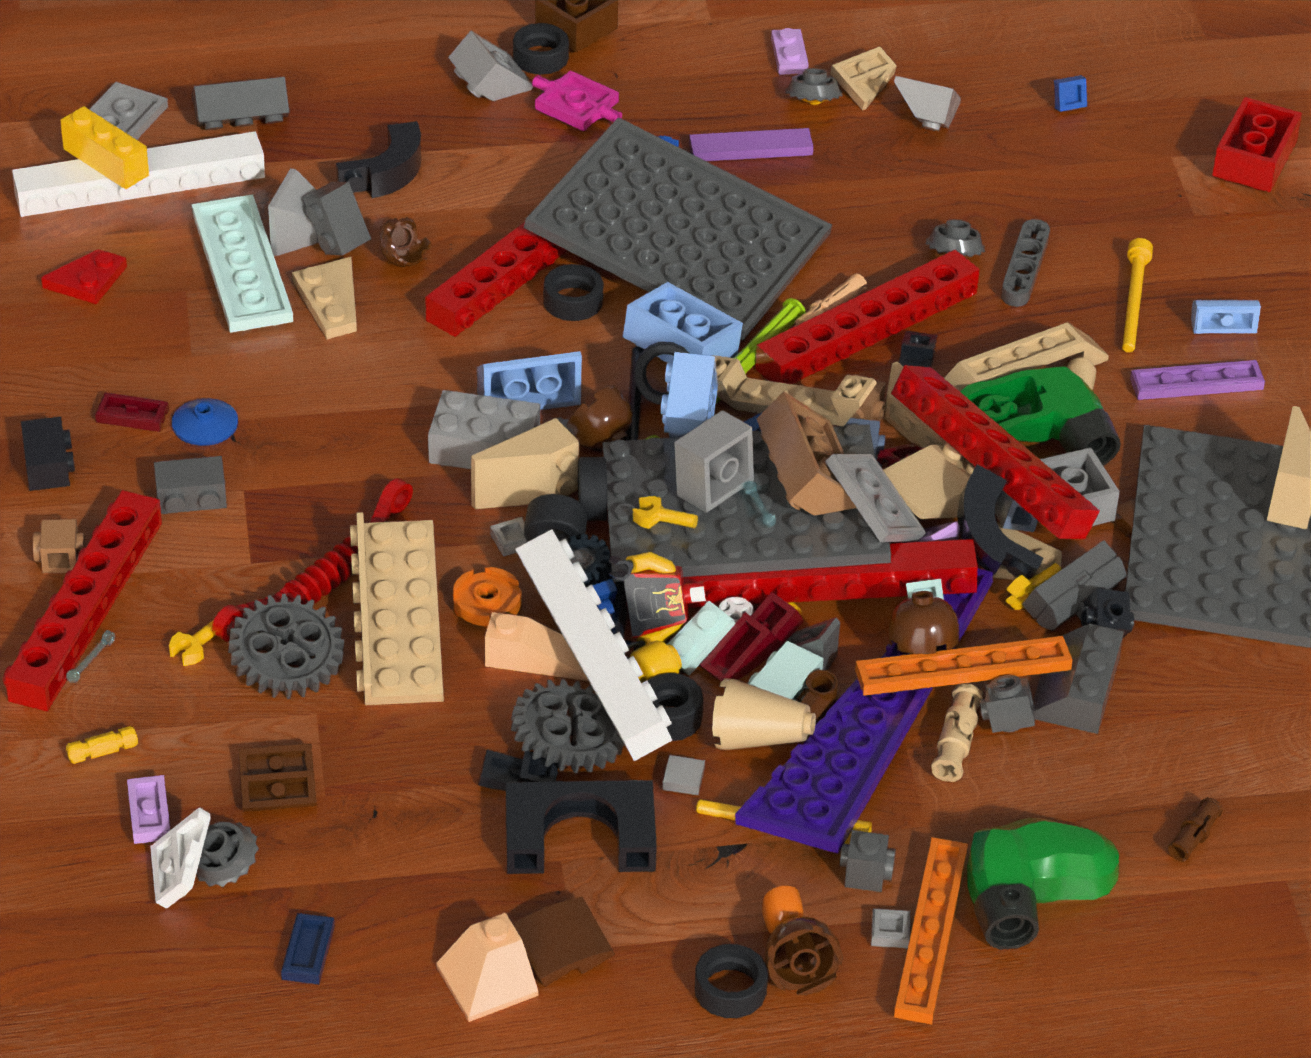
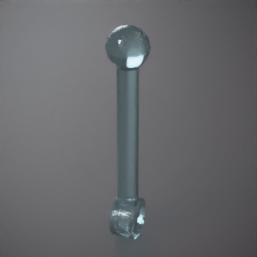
M754 481L745 482L744 492L752 496L763 515V524L767 527H772L776 523V517L768 512L758 495L757 483Z
M106 630L99 644L77 668L67 672L66 678L70 683L79 681L82 671L106 645L110 646L114 642L115 633Z

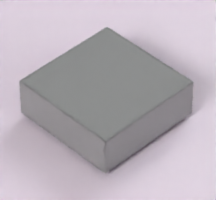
M522 517L490 526V535L503 556L517 553L516 548L527 543V540L524 538L525 522Z
M669 755L663 779V790L699 795L705 770V760Z
M873 908L871 946L908 948L910 941V911Z

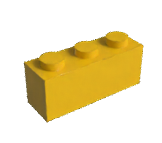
M85 106L60 120L64 150L119 186L128 189L149 176L147 146Z

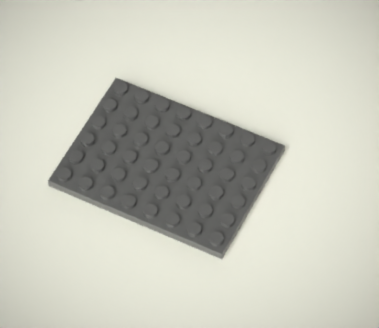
M618 117L525 219L524 228L648 292L666 282L673 284L742 322L740 339L744 340L830 235L832 224Z
M851 424L833 427L844 454H872L875 458L870 424ZM752 431L754 481L707 513L677 496L674 442L681 437L603 442V454L607 464V508L611 556L617 555L626 559L628 556L653 552L671 560L675 566H681L684 577L891 563L889 542H880L857 508L814 516L802 508L797 510L789 504L785 498L787 494L785 488L777 478V468L769 458L768 454L770 451L768 446L760 436L762 432ZM656 496L661 498V505L666 509L697 515L698 523L696 528H689L658 521L657 524L647 529L640 527L633 521L632 509H639V498ZM612 564V572L619 570L620 565ZM613 577V582L621 581Z
M1144 425L1125 592L1130 594V612L1134 614V620L1311 648V516L1307 529L1267 521L1283 446Z

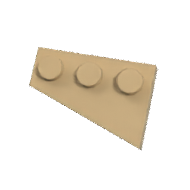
M351 257L292 272L293 284L326 339L357 331Z

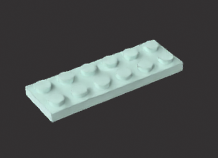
M253 194L192 204L194 221L230 333L293 322V311Z

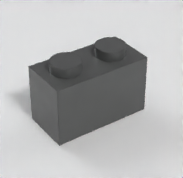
M330 182L303 197L307 207V216L313 222L318 235V243L322 250H324L325 255H344L371 239L349 182Z
M222 456L154 462L157 499H160L161 514L227 508Z

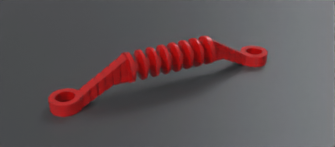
M400 478L391 480L384 488L369 523L388 522L391 512L393 514L402 512L412 498V486ZM347 536L342 543H338L333 547V551H328L324 554L323 558H318L314 565H309L304 570V573L297 574L295 580L288 581L280 592L278 591L272 597L276 602H281L282 594H286L288 602H293L295 597L300 595L301 604L306 605L311 599L314 600V603L319 602L322 596H326L331 592V589H336L341 584V581H346L350 578V574H352L351 554L358 553V546H351V536ZM268 597L258 601L265 606L267 605ZM255 601L223 607L214 618L212 624L213 633L224 641L229 642L230 630L234 628L235 618H243V609L245 607L254 611Z

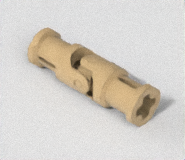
M959 684L952 692L953 705L947 710L944 726L937 745L939 754L932 761L931 765L933 775L942 781L955 782L960 780L963 775L962 762L969 754L974 734L973 730L978 722L977 708L980 707V699H984L983 692L973 684Z

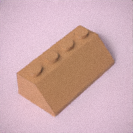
M783 391L757 418V422L762 431L760 436L770 451L768 454L769 458L777 468V478L783 484L787 493L785 495L786 500L795 509L800 510L802 508L814 516L855 509L856 506L825 462L832 454H844L831 421Z

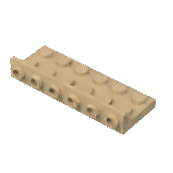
M358 512L357 525H350L351 546H358V553L351 554L352 575L359 574L360 581L353 582V603L361 604V611H354L355 632H362V640L355 641L356 662H363V670H356L357 692H365V705L444 702L433 520L364 523L363 512Z

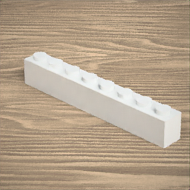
M256 131L147 148L149 176L128 189L119 186L79 159L12 170L20 216L23 217L265 178L264 153Z
M551 529L516 548L528 575L632 759L635 761L671 742L672 738L666 727L672 723L662 705L655 708L653 701L657 700V697L648 680L643 683L640 682L638 677L642 676L643 673L634 656L626 658L624 653L629 651L622 635L620 632L614 635L610 629L614 628L615 624L606 608L599 611L597 605L602 602L592 584L585 587L583 582L587 581L588 578L580 563H571L570 559L575 556L566 539L559 541Z

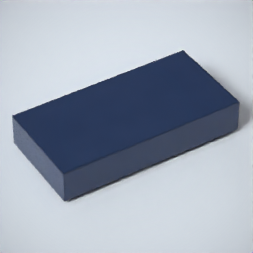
M297 913L281 970L282 980L320 984L335 927L334 917Z

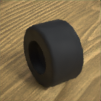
M541 495L533 499L527 507L524 538L529 542L552 529L559 541L566 539L569 543L571 542L570 536L574 535L579 540L581 539V534L586 532L587 510L580 502L565 495Z
M665 673L650 678L648 682L657 697L653 704L655 708L662 705L672 723L666 727L672 741L683 740L692 736L700 728L703 718L704 697L701 687L693 679L682 674Z

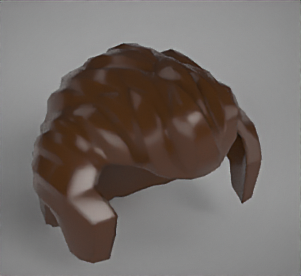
M411 218L390 219L381 228L380 247L382 253L388 261L396 266L409 267L420 263L423 260L422 256L431 247V242L426 237L423 240H417L416 223Z

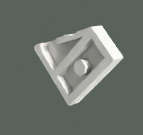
M201 808L196 809L150 846L155 901L165 908L170 907L193 888L211 818L210 813Z

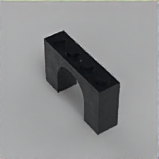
M653 780L506 782L507 874L544 873V838L553 825L572 817L596 819L606 824L613 831L617 840L619 872H656L657 844Z

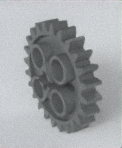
M282 594L281 602H276L269 595L267 605L265 606L260 601L255 600L254 611L245 607L243 609V618L236 617L234 628L230 630L228 653H231V665H237V676L247 675V686L258 682V693L264 692L268 687L272 689L273 698L278 695L279 691H284L287 699H290L292 691L295 690L298 691L301 697H305L307 687L317 693L319 691V683L328 685L331 674L337 675L339 664H342L344 639H341L342 628L335 627V616L325 618L326 607L314 610V600L312 599L306 605L301 604L300 595H297L293 602H288L286 594ZM306 639H312L315 641L310 642L306 641ZM263 650V651H267V653H260V652H257V651ZM289 665H296V666H299V667H298V668H293V667H290Z
M561 679L560 686H556L551 680H547L546 688L536 683L533 691L525 689L523 697L518 696L511 717V731L516 732L515 741L523 742L522 751H534L533 760L543 757L546 759V767L555 762L558 763L559 771H563L567 765L571 766L574 773H578L579 766H583L588 772H592L594 764L604 769L606 761L614 763L616 755H621L625 744L599 698L593 694L592 686L584 690L580 688L579 681H576L573 687L567 685L564 679Z

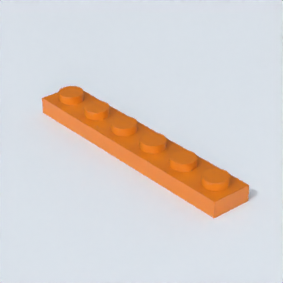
M1057 636L936 651L933 654H909L856 661L855 672L863 696L994 680L1004 675L1019 677L1068 671L1072 669L1073 659L1064 637Z
M934 837L931 839L895 1005L894 1018L932 1025L968 851L967 843Z

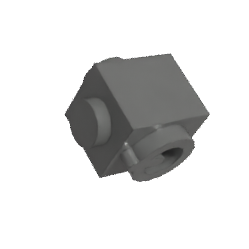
M1004 675L994 679L990 684H985L986 698L980 699L983 720L990 719L993 733L1001 731L1015 732L1020 728L1035 726L1034 704L1028 677L1019 678L1015 675Z
M852 830L850 845H842L840 866L846 867L845 887L882 892L883 880L892 881L896 849L888 848L889 835Z

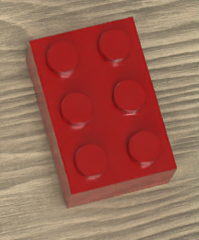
M1244 97L1217 146L1212 176L1228 182L1246 185L1256 190L1271 192L1297 143L1302 113Z

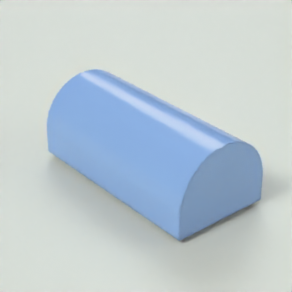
M1194 300L1191 311L1194 334L1257 333L1261 308L1259 300Z

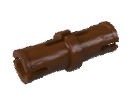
M1209 797L1203 799L1193 815L1187 816L1183 820L1181 831L1173 842L1168 845V852L1174 859L1182 862L1186 861V859L1188 860L1197 845L1209 837L1211 826L1223 812L1222 806L1218 801Z

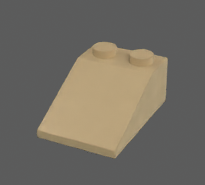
M1293 406L1267 521L1307 529L1311 516V431L1300 407Z
M555 418L472 455V506L475 509L529 505L533 499L541 495L558 494L568 496L577 491L579 441Z
M946 443L945 445H929L885 468L883 471L910 510L920 519L957 517L961 494L975 466L963 458L950 444Z

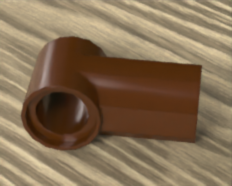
M827 670L812 672L806 679L805 689L795 700L809 705L811 713L816 715V724L826 716L827 711L837 701V677Z

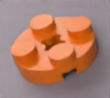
M485 567V572L474 574V570L468 571L461 575L453 586L454 613L465 621L484 626L486 629L488 628L492 612L517 615L522 606V590L519 588V581L510 572L495 567ZM489 594L493 595V598L490 599L482 598L487 597Z

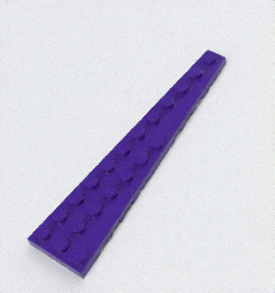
M978 568L977 593L943 594L944 600L952 606L957 614L959 641L993 583V572ZM894 642L892 646L890 644L886 646V652L881 658L909 655L911 653L897 650V643ZM946 644L936 646V651L947 650ZM857 678L827 711L826 716L818 721L813 735L803 745L798 744L791 751V758L785 765H779L772 772V779L765 787L760 786L735 813L736 825L839 854L842 845L847 840L933 687L863 696Z

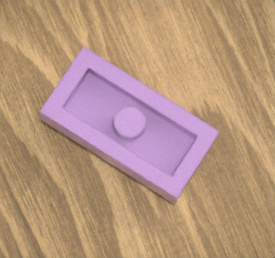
M785 28L782 30H772L771 41L779 75L803 74V70L808 68L809 63L801 29Z
M164 775L127 779L134 844L158 841L170 831Z

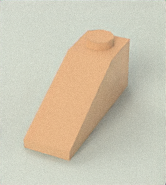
M492 612L485 635V666L588 681L562 634L528 617Z

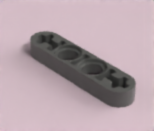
M1031 219L1022 225L1002 286L1001 298L1007 305L1019 307L1027 304L1030 300L1049 241L1050 227L1042 220ZM1033 234H1037L1036 239L1031 238ZM1023 251H1031V252H1034V253H1036V254H1034V255H1027V254H1024V253H1022V252H1023ZM1025 270L1028 271L1029 274H1020L1016 271ZM1015 286L1021 287L1018 291H1014Z

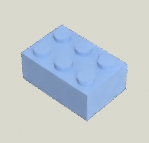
M666 282L627 305L623 338L643 349L658 342H674L684 347L690 354L734 358L738 354L743 323L673 284ZM670 354L657 356L664 362L673 363L674 356Z
M675 352L673 363L667 362L665 382H667V392H669V395L663 394L661 402L664 433H669V438L682 437L713 417L718 391L715 356Z

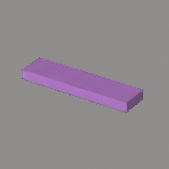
M809 128L689 135L691 154L705 161L813 155V143Z
M1257 360L1131 370L1130 380L1138 400L1263 390L1265 384Z

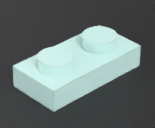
M708 601L668 643L677 650L682 663L681 670L688 676L704 661L736 624L731 617L711 601Z

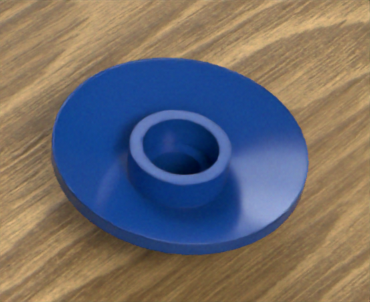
M212 398L189 401L180 406L172 417V429L175 435L186 443L199 446L221 443L230 438L238 427V415L235 409L224 401Z

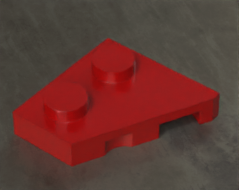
M97 249L44 275L41 278L42 288L97 304L127 268V259L124 256Z

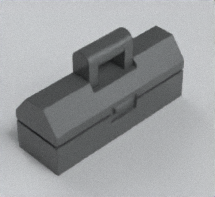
M1103 540L1036 587L1022 605L1034 619L1037 618L1036 621L1040 626L1054 631L1075 615L1081 620L1084 601L1096 588L1111 590L1125 579L1127 574L1123 562L1119 556L1116 557L1117 554Z

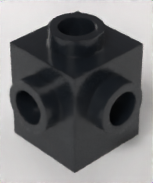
M1096 588L1084 601L1081 625L1094 624L1124 631V638L1132 631L1134 626V614L1130 612L1129 592Z

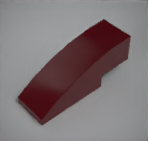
M771 592L751 616L746 612L741 616L700 666L720 682L725 678L739 680L765 661L772 652L776 651L790 638L804 620L797 609Z

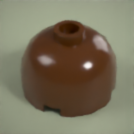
M613 385L595 393L593 396L596 401L589 406L583 403L570 417L566 425L568 431L582 446L591 450H603V442L626 441L628 439L626 432L631 426L633 413L626 397Z
M915 592L912 594V597L904 599L894 608L889 623V644L892 646L895 642L897 643V650L911 654L936 653V646L946 644L947 650L952 649L959 643L957 614L948 602L933 596L932 592Z
M798 916L785 920L773 930L767 939L765 947V961L771 980L783 991H785V988L788 990H798L797 995H809L820 992L833 983L837 977L835 972L840 964L842 966L843 956L837 937L825 923L811 917Z

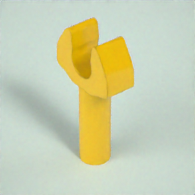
M656 496L639 498V509H632L633 521L640 527L647 529L657 524L658 521L689 528H696L698 523L697 515L666 509L661 505V498Z
M1054 563L1029 580L1023 575L1019 576L1006 589L1011 596L1005 602L1014 610L1025 608L1022 604L1032 591L1061 571V567Z
M213 621L192 636L177 632L172 636L169 644L170 657H174L180 651L186 650L182 653L183 666L196 664L203 660L202 645L216 636L212 631Z

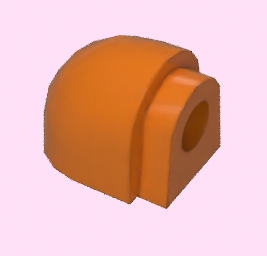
M775 887L764 896L762 915L769 933H772L776 926L787 919L798 916L804 917L800 894L795 887Z

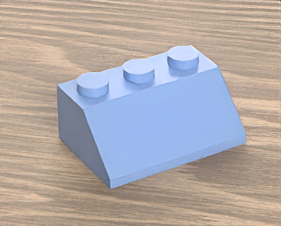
M581 352L482 364L477 367V393L483 396L539 403L540 410L581 405Z

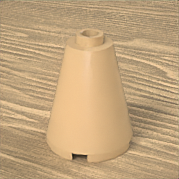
M725 678L721 682L719 687H726L723 696H716L712 726L713 737H720V743L715 744L717 749L734 750L806 741L808 734L813 735L816 726V715L811 713L809 705L736 679Z

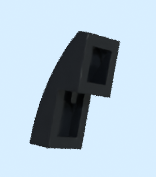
M906 330L898 363L903 367L904 365L932 367L938 335Z
M487 750L483 759L478 785L506 791V782H556L558 763L553 762L550 766L546 767V759L541 757L533 760L534 752L525 751L522 759Z

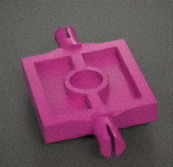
M570 70L562 78L554 81L545 79L540 75L535 76L532 86L544 91L535 99V109L575 128L585 131L600 118H605L613 123L618 117L622 119V112L612 109L619 102V92Z

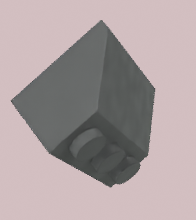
M285 77L194 86L192 92L197 126H205V130L222 129L223 124L234 122L235 127H246L253 125V120L265 119V124L283 122V117H288L290 113Z
M1087 624L1062 635L1073 659L1072 669L1041 674L1033 699L1035 719L1098 734L1118 667L1124 631Z

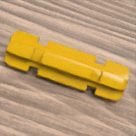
M129 726L118 729V733L111 731L86 738L83 743L80 740L68 743L66 745V753L69 761L76 764L86 761V757L93 759L118 752L120 747L124 748V750L138 745V738L135 729Z

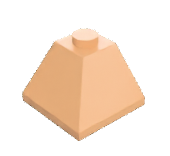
M506 913L471 925L436 963L439 973L468 1022L538 996V988L523 941Z

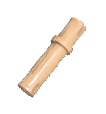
M860 274L851 275L850 278L829 293L824 299L816 300L812 303L809 311L795 320V326L859 296L867 289V282Z

